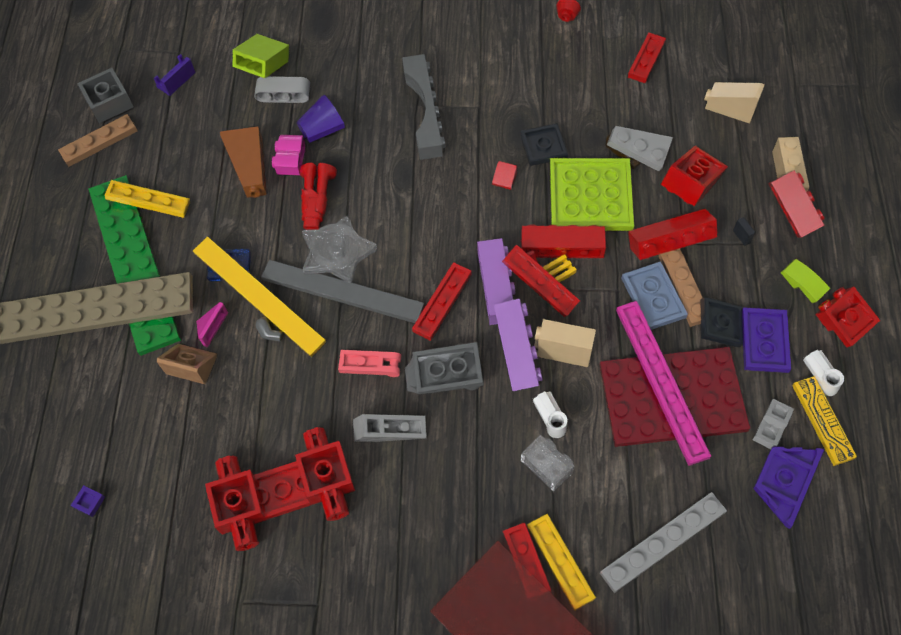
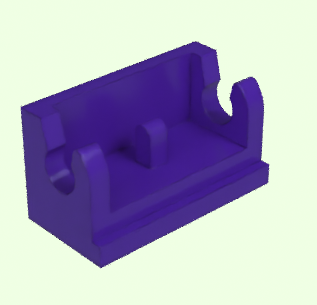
M181 54L177 57L179 63L161 80L158 75L154 77L156 87L169 96L196 73L191 60L188 57L183 59Z

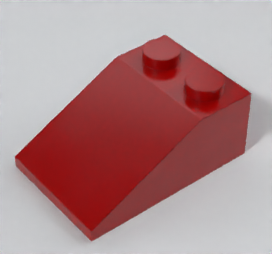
M694 146L671 165L661 185L669 192L681 197L684 202L695 206L708 193L728 166L697 146Z

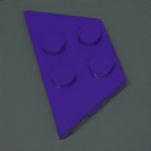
M772 447L753 489L788 529L793 526L823 454L824 449L822 448L804 450L801 447H792L791 449Z

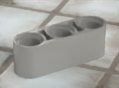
M259 77L256 81L254 97L260 102L304 103L309 98L310 81L304 77Z

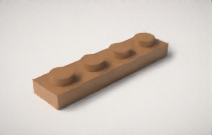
M128 114L58 150L68 167L137 132V129Z
M680 248L659 254V259L688 313L686 319L689 326L701 324L700 300L702 296Z

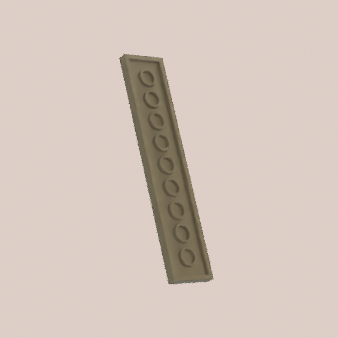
M190 272L2 302L0 303V344L193 313L192 275Z

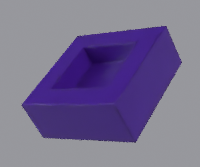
M83 485L71 506L93 517L105 496Z

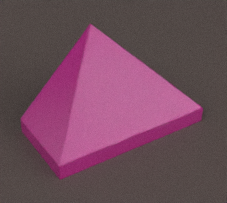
M221 302L196 321L198 338L204 347L208 348L228 314L226 307Z

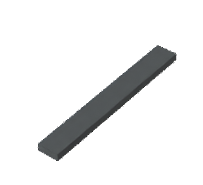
M272 260L268 261L261 276L263 281L412 323L417 321L424 309L423 302Z

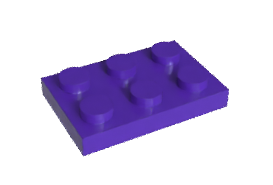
M743 308L744 370L789 373L791 370L787 310Z

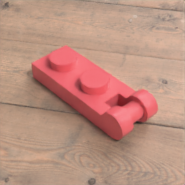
M341 350L338 370L339 373L398 377L400 375L398 363L401 362V354L397 352ZM384 361H389L390 366H383Z

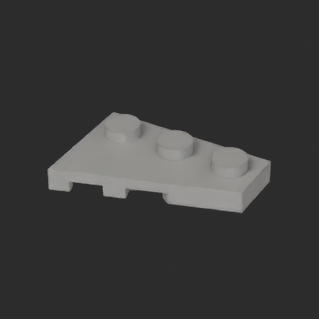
M615 126L607 145L660 171L673 137Z

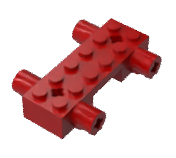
M316 427L311 430L309 429L303 434L307 451L296 454L297 461L255 475L251 470L241 472L236 456L219 458L215 462L219 480L205 484L215 528L222 535L231 532L235 550L245 551L259 544L254 526L256 523L322 502L326 520L335 521L346 517L349 511L344 494L355 491L340 441L329 444L324 428Z

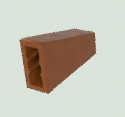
M259 127L221 131L220 136L247 198L267 195L263 140Z

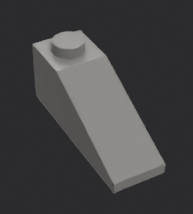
M362 414L353 419L354 441L356 442L426 438L425 416Z

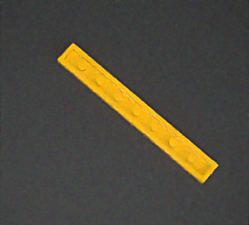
M206 237L193 250L194 254L309 356L312 357L326 343L323 337L209 237Z

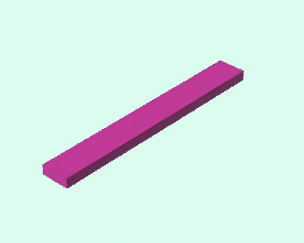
M634 301L617 307L618 316L688 466L710 459L711 454L638 302Z

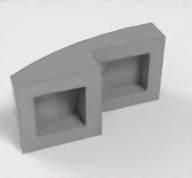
M772 399L753 441L769 449L777 447L794 409Z

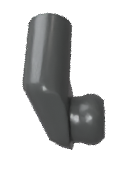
M261 317L256 321V329L263 339L282 341L283 332L272 330L268 323V318Z

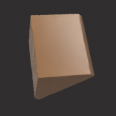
M177 344L159 356L157 363L167 375L206 384L217 354Z

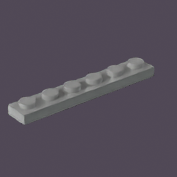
M711 492L600 571V575L611 590L616 593L717 520L727 510Z

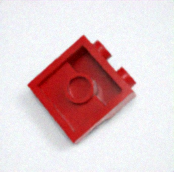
M854 286L847 289L842 287L832 294L834 298L831 301L826 300L818 306L820 311L815 314L828 331L833 330L846 347L853 346L880 321Z

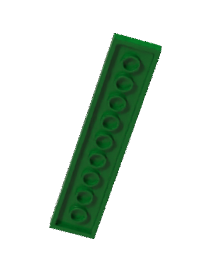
M126 175L114 179V181L130 184ZM111 181L88 188L117 284L160 277L138 207L106 200L105 193ZM173 316L129 323L136 349L140 356L181 341Z

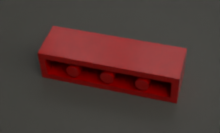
M702 209L629 231L630 249L639 260L716 238L717 219L706 209Z
M522 226L521 249L526 253L533 250L536 258H559L564 254L567 258H604L606 249L605 226Z

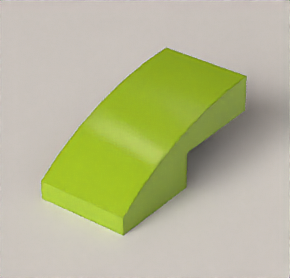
M797 259L793 260L781 272L793 288L799 287L812 303L817 302L830 289L814 271Z

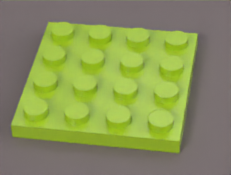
M550 158L551 225L605 226V231H631L634 229L630 158Z

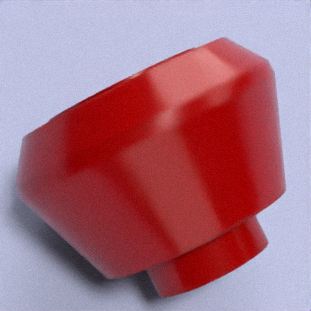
M559 0L556 5L558 17L565 22L574 20L581 11L578 1Z

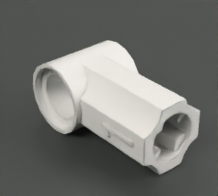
M822 350L811 352L803 361L813 376H815L824 395H835L844 382L843 374L833 368ZM827 380L832 381L835 385L830 384Z
M551 392L538 394L533 399V403L547 426L548 434L553 438H561L567 431V416L561 412ZM559 422L562 426L554 427L552 423Z

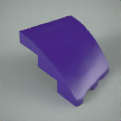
M325 95L321 96L297 121L304 138L307 137L309 142L345 128L344 122L337 110Z

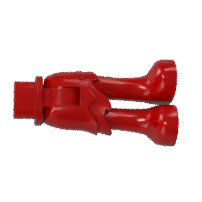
M306 163L300 167V175L304 178V190L301 189V219L304 221V229L318 230L327 207L328 180L335 179L337 169L330 164L319 163L317 170L314 163ZM318 171V183L316 193L313 190L314 179L316 178Z

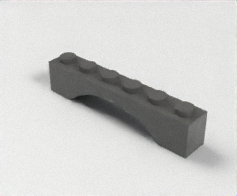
M424 54L402 57L406 84L420 96L426 109L422 124L416 132L419 158L423 160L442 157V149L446 148L444 136L440 137V133L443 131L441 121H437V117H440L438 106H434V102H437L436 93L431 91L434 84L432 76L428 75V73H431L430 62H426Z

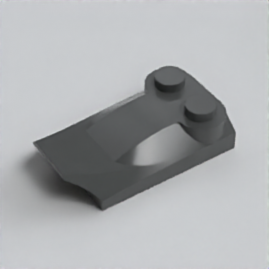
M477 342L412 352V359L405 367L407 391L416 394L463 388L476 390L484 385Z

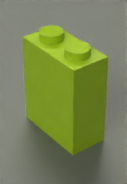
M259 34L254 35L233 49V67L263 78L268 77L286 64L289 58L288 44Z

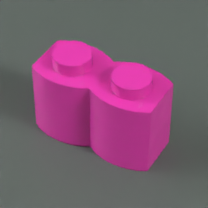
M280 135L279 140L275 142L276 155L272 157V167L275 168L277 174L300 175V167L302 166L305 153L304 137L301 135Z

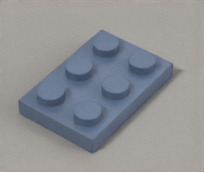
M661 262L622 274L621 279L632 301L638 302L651 330L687 318L688 313Z

